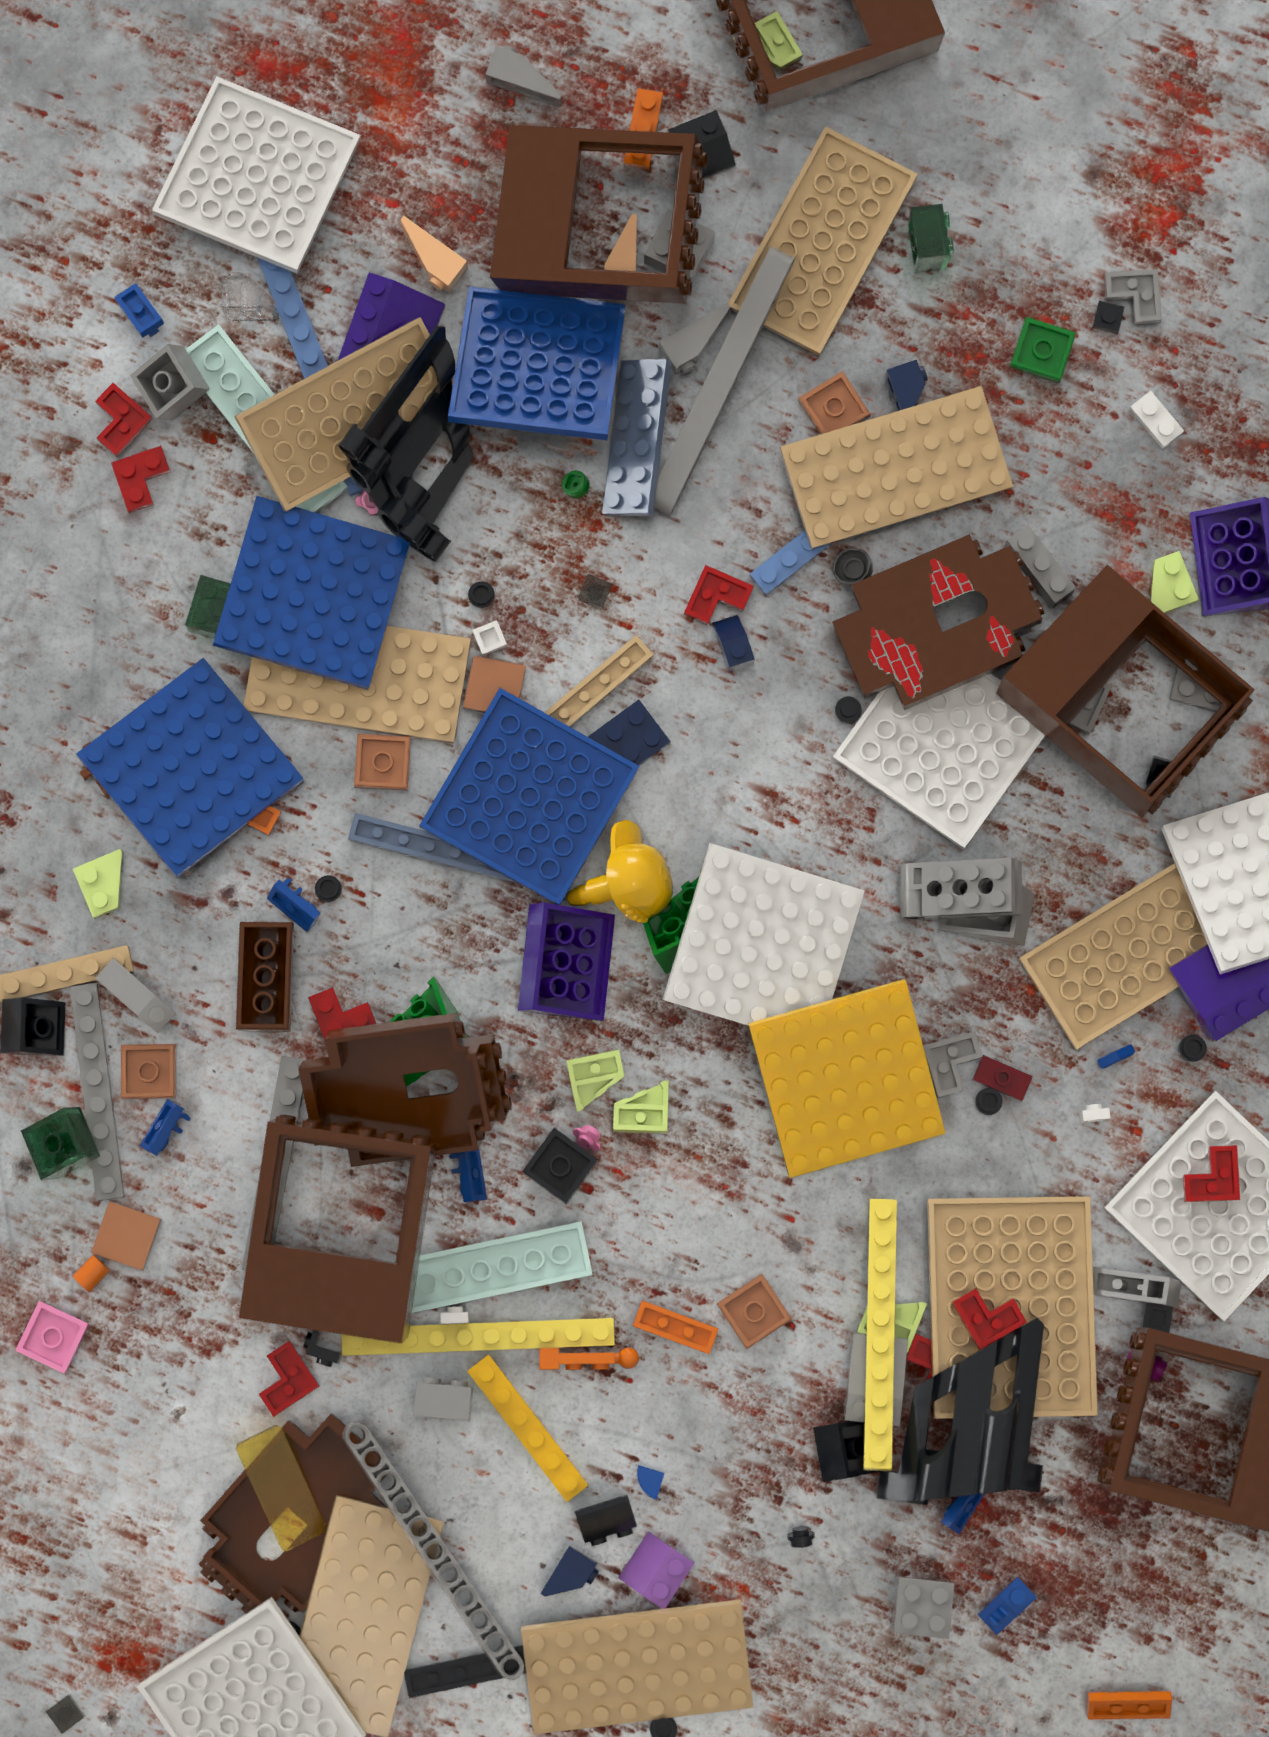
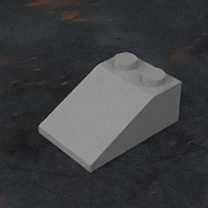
M993 883L989 887V893L993 889ZM967 885L963 889V894L967 891ZM1022 886V915L941 919L939 930L997 943L1025 946L1035 894Z
M853 1333L844 1408L845 1420L865 1422L867 1334ZM894 1337L893 1426H900L908 1343L907 1338Z

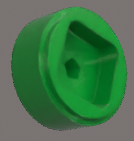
M570 471L562 480V489L571 498H580L589 490V479L581 471Z

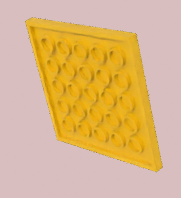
M905 979L748 1023L790 1178L946 1134Z

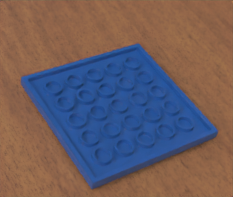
M469 286L448 422L607 441L626 304Z
M256 496L213 646L368 690L409 548V542H406L401 537L298 507L284 511L280 502Z
M204 658L76 753L78 759L176 878L304 781L301 774Z
M499 688L419 827L554 904L561 905L640 766Z

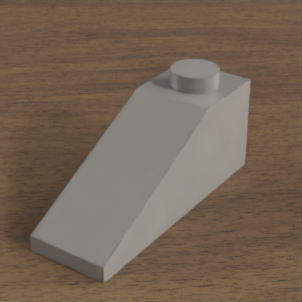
M503 46V48L495 47L485 74L487 84L559 108L561 107V94L517 50L508 46Z
M728 303L659 341V349L665 359L672 362L671 369L675 375L680 372L683 374L688 373L696 367L695 363L700 360L729 316L730 306Z
M114 958L95 977L157 1033L176 1014Z
M1094 1267V1295L1178 1308L1182 1283L1180 1280Z

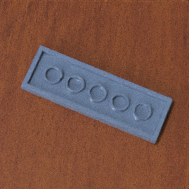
M668 359L621 360L602 514L607 517L653 516L672 364Z

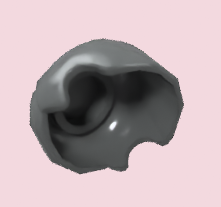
M849 548L841 551L835 558L833 573L840 584L851 587L852 584L871 577L873 563L864 550Z

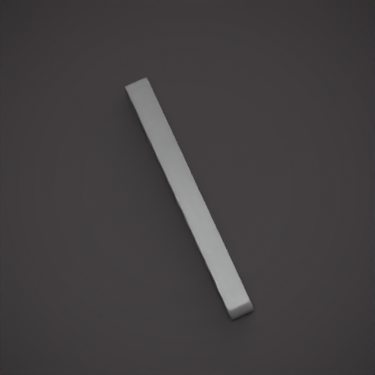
M773 247L769 248L657 479L655 509L670 516L673 513L795 260L794 257Z
M360 1423L347 1425L343 1431L345 1444L496 1671L508 1680L519 1678L524 1671L522 1659L369 1429ZM354 1428H360L363 1432V1439L359 1443H352L350 1441L349 1434ZM375 1451L379 1456V1460L376 1465L369 1467L365 1463V1456L368 1452ZM391 1474L394 1484L390 1489L384 1490L380 1485V1480L384 1475ZM406 1497L409 1501V1507L405 1512L399 1513L396 1510V1502L399 1498ZM421 1520L424 1523V1531L422 1534L415 1536L411 1532V1526L415 1521ZM436 1543L440 1548L439 1555L436 1558L430 1559L426 1554L427 1547L430 1544ZM452 1566L455 1570V1576L451 1581L445 1582L442 1578V1571L446 1567ZM462 1590H468L470 1592V1600L466 1604H459L457 1601L458 1593ZM477 1613H484L486 1617L485 1624L481 1627H474L473 1617ZM493 1636H499L501 1639L500 1647L497 1650L491 1651L488 1647L489 1639ZM509 1659H514L516 1661V1669L512 1673H505L503 1669L504 1663Z

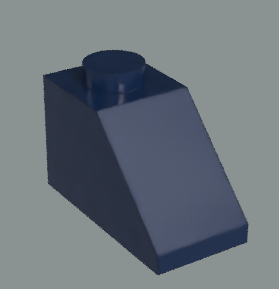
M917 359L887 369L885 374L897 410L900 411L916 406L924 390L925 381H928L925 368L923 366L919 367Z
M738 615L713 622L712 625L728 673L753 666L755 658Z
M569 1545L540 1594L546 1597L583 1588L586 1582L591 1585L599 1572L595 1568L597 1562Z

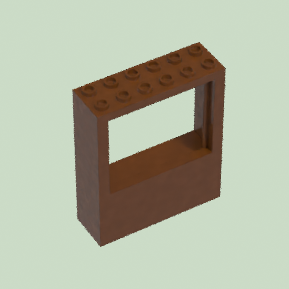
M716 0L719 11H724L727 18L725 25L729 35H733L736 40L734 45L738 58H743L746 78L748 82H753L756 103L758 106L762 105L766 113L938 52L945 35V30L933 1L851 0L869 45L779 77L775 75L746 1Z
M509 125L490 273L491 280L499 290L558 297L686 304L687 295L690 296L692 293V280L689 279L690 270L695 268V254H692L693 245L698 243L696 220L700 219L702 211L699 195L700 193L703 194L705 187L702 170L707 167L708 155L704 151L702 143L699 142L695 134ZM582 151L679 155L665 273L567 268Z
M1106 565L1003 676L996 694L1138 816L1143 818L1148 812L1153 815L1167 795L1170 796L1176 790L1181 780L1197 766L1196 764L1212 750L1213 745L1218 739L1221 740L1235 720L1238 721L1243 716L1249 705L1253 702L1250 696L1255 689L1110 566ZM1145 641H1148L1220 702L1222 706L1144 791L1071 729L1068 724ZM1186 659L1198 670H1193L1185 663Z
M284 1114L276 1116L275 1119L267 1122L239 1318L402 1344L409 1335L437 1143L430 1142L431 1137L414 1135V1137L409 1139L403 1138L404 1133L397 1131H387L383 1135L377 1134V1129L370 1127L350 1130V1125L334 1122L330 1126L322 1125L323 1121L307 1118L303 1122L296 1121V1116ZM286 1140L411 1159L396 1263L271 1243Z
M1137 1328L1136 1332H1132L1129 1341V1348H1132L1130 1359H1126L1123 1366V1375L1126 1376L1124 1385L1119 1386L1116 1396L1119 1406L1117 1413H1113L1110 1421V1428L1113 1431L1111 1440L1107 1439L1104 1446V1455L1107 1457L1105 1465L1101 1466L1098 1472L1097 1482H1100L1099 1488L1269 1532V1359L1152 1328ZM1157 1351L1257 1377L1229 1501L1128 1475Z

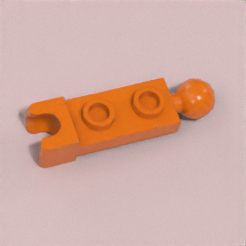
M630 1347L623 1348L619 1353H560L559 1348H539L540 1370H559L560 1364H566V1370H582V1364H593V1370L609 1369V1364H620L625 1369H631L639 1362L638 1352Z

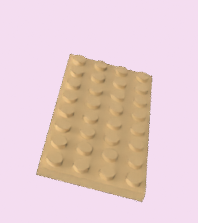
M825 126L728 302L730 310L738 314L770 247L794 257L795 260L763 327L820 356L918 174Z
M421 317L414 319L234 416L284 511L292 509L350 477L347 470L349 461L339 449L338 444L354 423L358 424L357 427L359 429L364 427L430 334ZM432 366L429 367L398 410L399 416L404 421H411L438 384Z
M982 386L779 448L811 549L1013 487Z
M386 626L368 690L252 657L244 707L250 713L454 744L471 638Z
M1174 863L1021 956L1019 961L1074 1049L1077 1050L1177 989L1178 985L1168 968L1206 946L1207 941Z
M336 1495L299 1637L363 1731L388 1737L431 1571L388 1507ZM427 1517L440 1536L444 1523L443 1520ZM421 1520L415 1521L411 1526L412 1534L417 1536L423 1533L424 1523ZM436 1543L430 1544L427 1547L426 1554L430 1559L435 1558L438 1546Z
M741 1599L521 1626L534 1735L753 1708Z

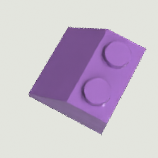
M648 1532L618 1578L660 1608L665 1609L693 1567L694 1562Z

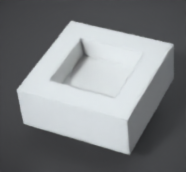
M497 620L472 630L482 656L507 647Z
M1102 1104L1086 1105V1110L1079 1112L1080 1123L1111 1119L1109 1108H1102Z
M447 1307V1313H441V1324L469 1323V1312H463V1307Z

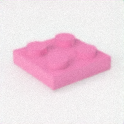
M39 1301L15 1351L66 1374L88 1329L89 1323Z

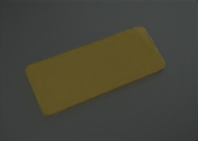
M274 1425L236 1445L238 1456L283 1551H288L326 1531V1525L280 1426Z

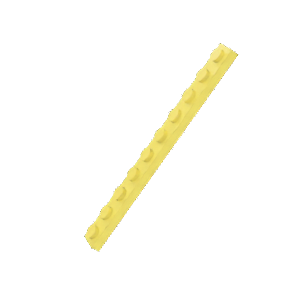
M870 1199L864 1470H892L897 1200Z
M614 1318L410 1326L408 1338L402 1344L341 1334L342 1356L615 1346Z

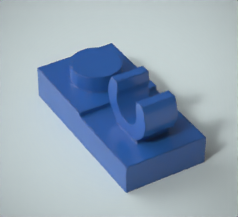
M136 283L114 297L142 338L148 334L152 337L159 332L158 328L164 322Z
M290 878L284 882L278 880L273 885L266 899L303 930L308 932L315 925L321 913L312 903L300 896L302 892L301 887L296 891H292L288 887L292 881Z
M167 1099L139 1146L156 1156L159 1152L163 1151L168 1144L171 1130L177 1133L183 1132L181 1128L177 1127V1121L180 1118L187 1121L190 1120V1117L183 1112L184 1108Z
M474 1150L450 1154V1159L457 1158L459 1162V1167L451 1169L454 1174L460 1173V1192L463 1196V1202L487 1200L480 1151Z
M985 1494L957 1496L958 1498L955 1499L953 1504L949 1505L945 1510L941 1523L957 1534H960Z
M1016 1577L977 1615L998 1635L1037 1597L1019 1577Z

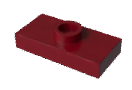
M982 1055L972 1081L993 1088L1022 1102L1033 1076Z

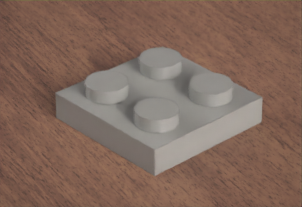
M1217 657L1231 670L1233 669L1234 661ZM1186 659L1185 663L1193 670H1198ZM1177 667L1169 700L1217 712L1222 704Z

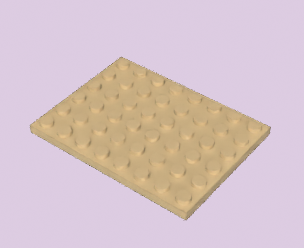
M1090 1196L927 1199L932 1377L980 1351L951 1303L976 1288L989 1311L1010 1299H1014L1027 1323L1038 1318L1044 1324L1033 1417L1098 1416ZM1017 1355L994 1367L990 1409L993 1411H1001L1012 1403ZM957 1389L933 1402V1419L953 1418Z

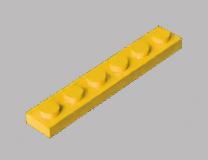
M489 1354L467 1371L566 1502L588 1486L587 1482Z

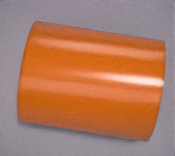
M93 1254L72 1277L90 1293L110 1272V1269Z

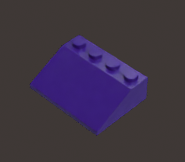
M369 272L338 360L418 317H421L429 334H431L435 327L439 325L445 303L395 280Z
M1261 497L1190 512L1203 616L1269 609V498Z
M545 902L529 904L518 1011L604 1021L615 914Z
M1207 944L1168 968L1206 1037L1214 1041L1221 1039L1269 1009V959L1219 974Z

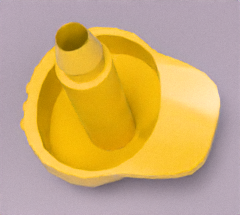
M622 820L616 822L611 828V853L607 862L606 874L588 879L585 885L581 884L567 893V901L571 906L588 905L589 903L598 905L613 900L618 909L627 918L638 923H646L648 918L653 917L668 906L673 895L672 877L662 853L656 848L643 844L640 827L632 821Z

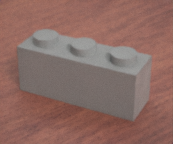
M1029 525L1007 539L1004 548L1010 546L1013 552L1018 551L1023 563L1020 569L1025 575L1029 576L1032 585L1051 610L1074 593L1075 585Z

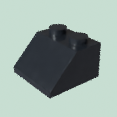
M717 110L668 129V133L695 134L699 142L702 143L703 149L708 155L707 167L702 170V177L704 179L736 167L729 139ZM675 155V158L679 164V155Z
M24 997L2 999L0 1053L64 1056L66 1002Z
M846 1421L813 1427L823 1482L880 1472L877 1470H864L865 1422Z
M627 1494L575 1511L584 1543L590 1542L591 1546L607 1542L606 1536L617 1534L618 1538L633 1534L632 1528L637 1527Z

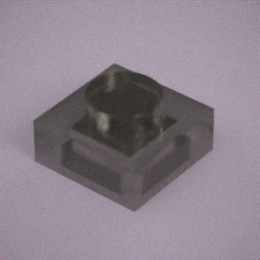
M588 574L578 600L602 610L611 591L612 583Z
M70 1694L46 1711L61 1734L86 1717Z

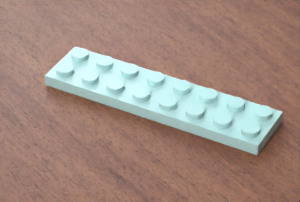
M218 324L186 348V351L210 388L205 394L252 451L234 416L275 394ZM341 481L295 507L317 513L345 492L348 486L344 481Z
M582 1221L420 1255L412 1313L593 1275Z

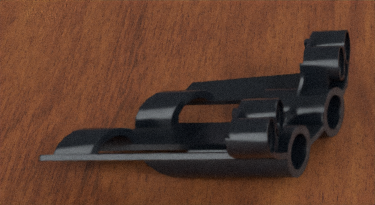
M444 326L435 327L364 427L359 429L357 427L358 424L354 423L338 444L339 449L349 461L347 464L348 473L355 483L366 491L378 508L379 517L385 526L394 535L409 542L410 547L434 562H437L452 540H448L438 531L440 528L433 524L474 458L469 445V424L448 422L453 388L451 380L455 374V359L452 348L446 339V329ZM432 366L438 384L411 421H404L399 416L398 410L429 367ZM445 431L451 442L452 457L427 491L411 478L413 472L440 434Z
M1038 1318L1033 1319L914 1387L899 1473L880 1471L876 1498L928 1505V1500L1016 1489L1040 1493L1043 1465L1028 1463L1044 1324ZM1017 1355L1012 1403L1001 1411H993L990 1409L994 1367ZM957 1389L952 1432L948 1441L940 1451L926 1449L932 1403Z

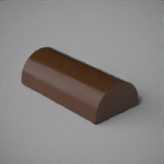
M240 922L236 1030L261 1033L290 1031L293 922Z

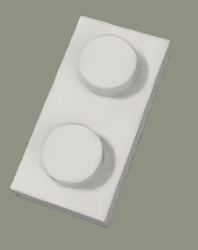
M1152 391L1148 392L1129 408L1162 449L1184 432Z

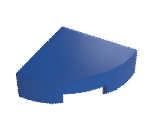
M1132 1044L1097 1061L1100 1067L1105 1069L1134 1055L1135 1050Z
M638 1465L637 1477L642 1490L648 1496L657 1500L664 1473Z

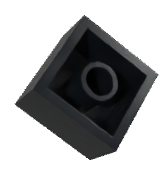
M553 1128L522 1173L567 1205L595 1167L598 1159L560 1131Z

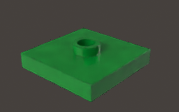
M1026 317L1009 368L1060 383L1076 332Z

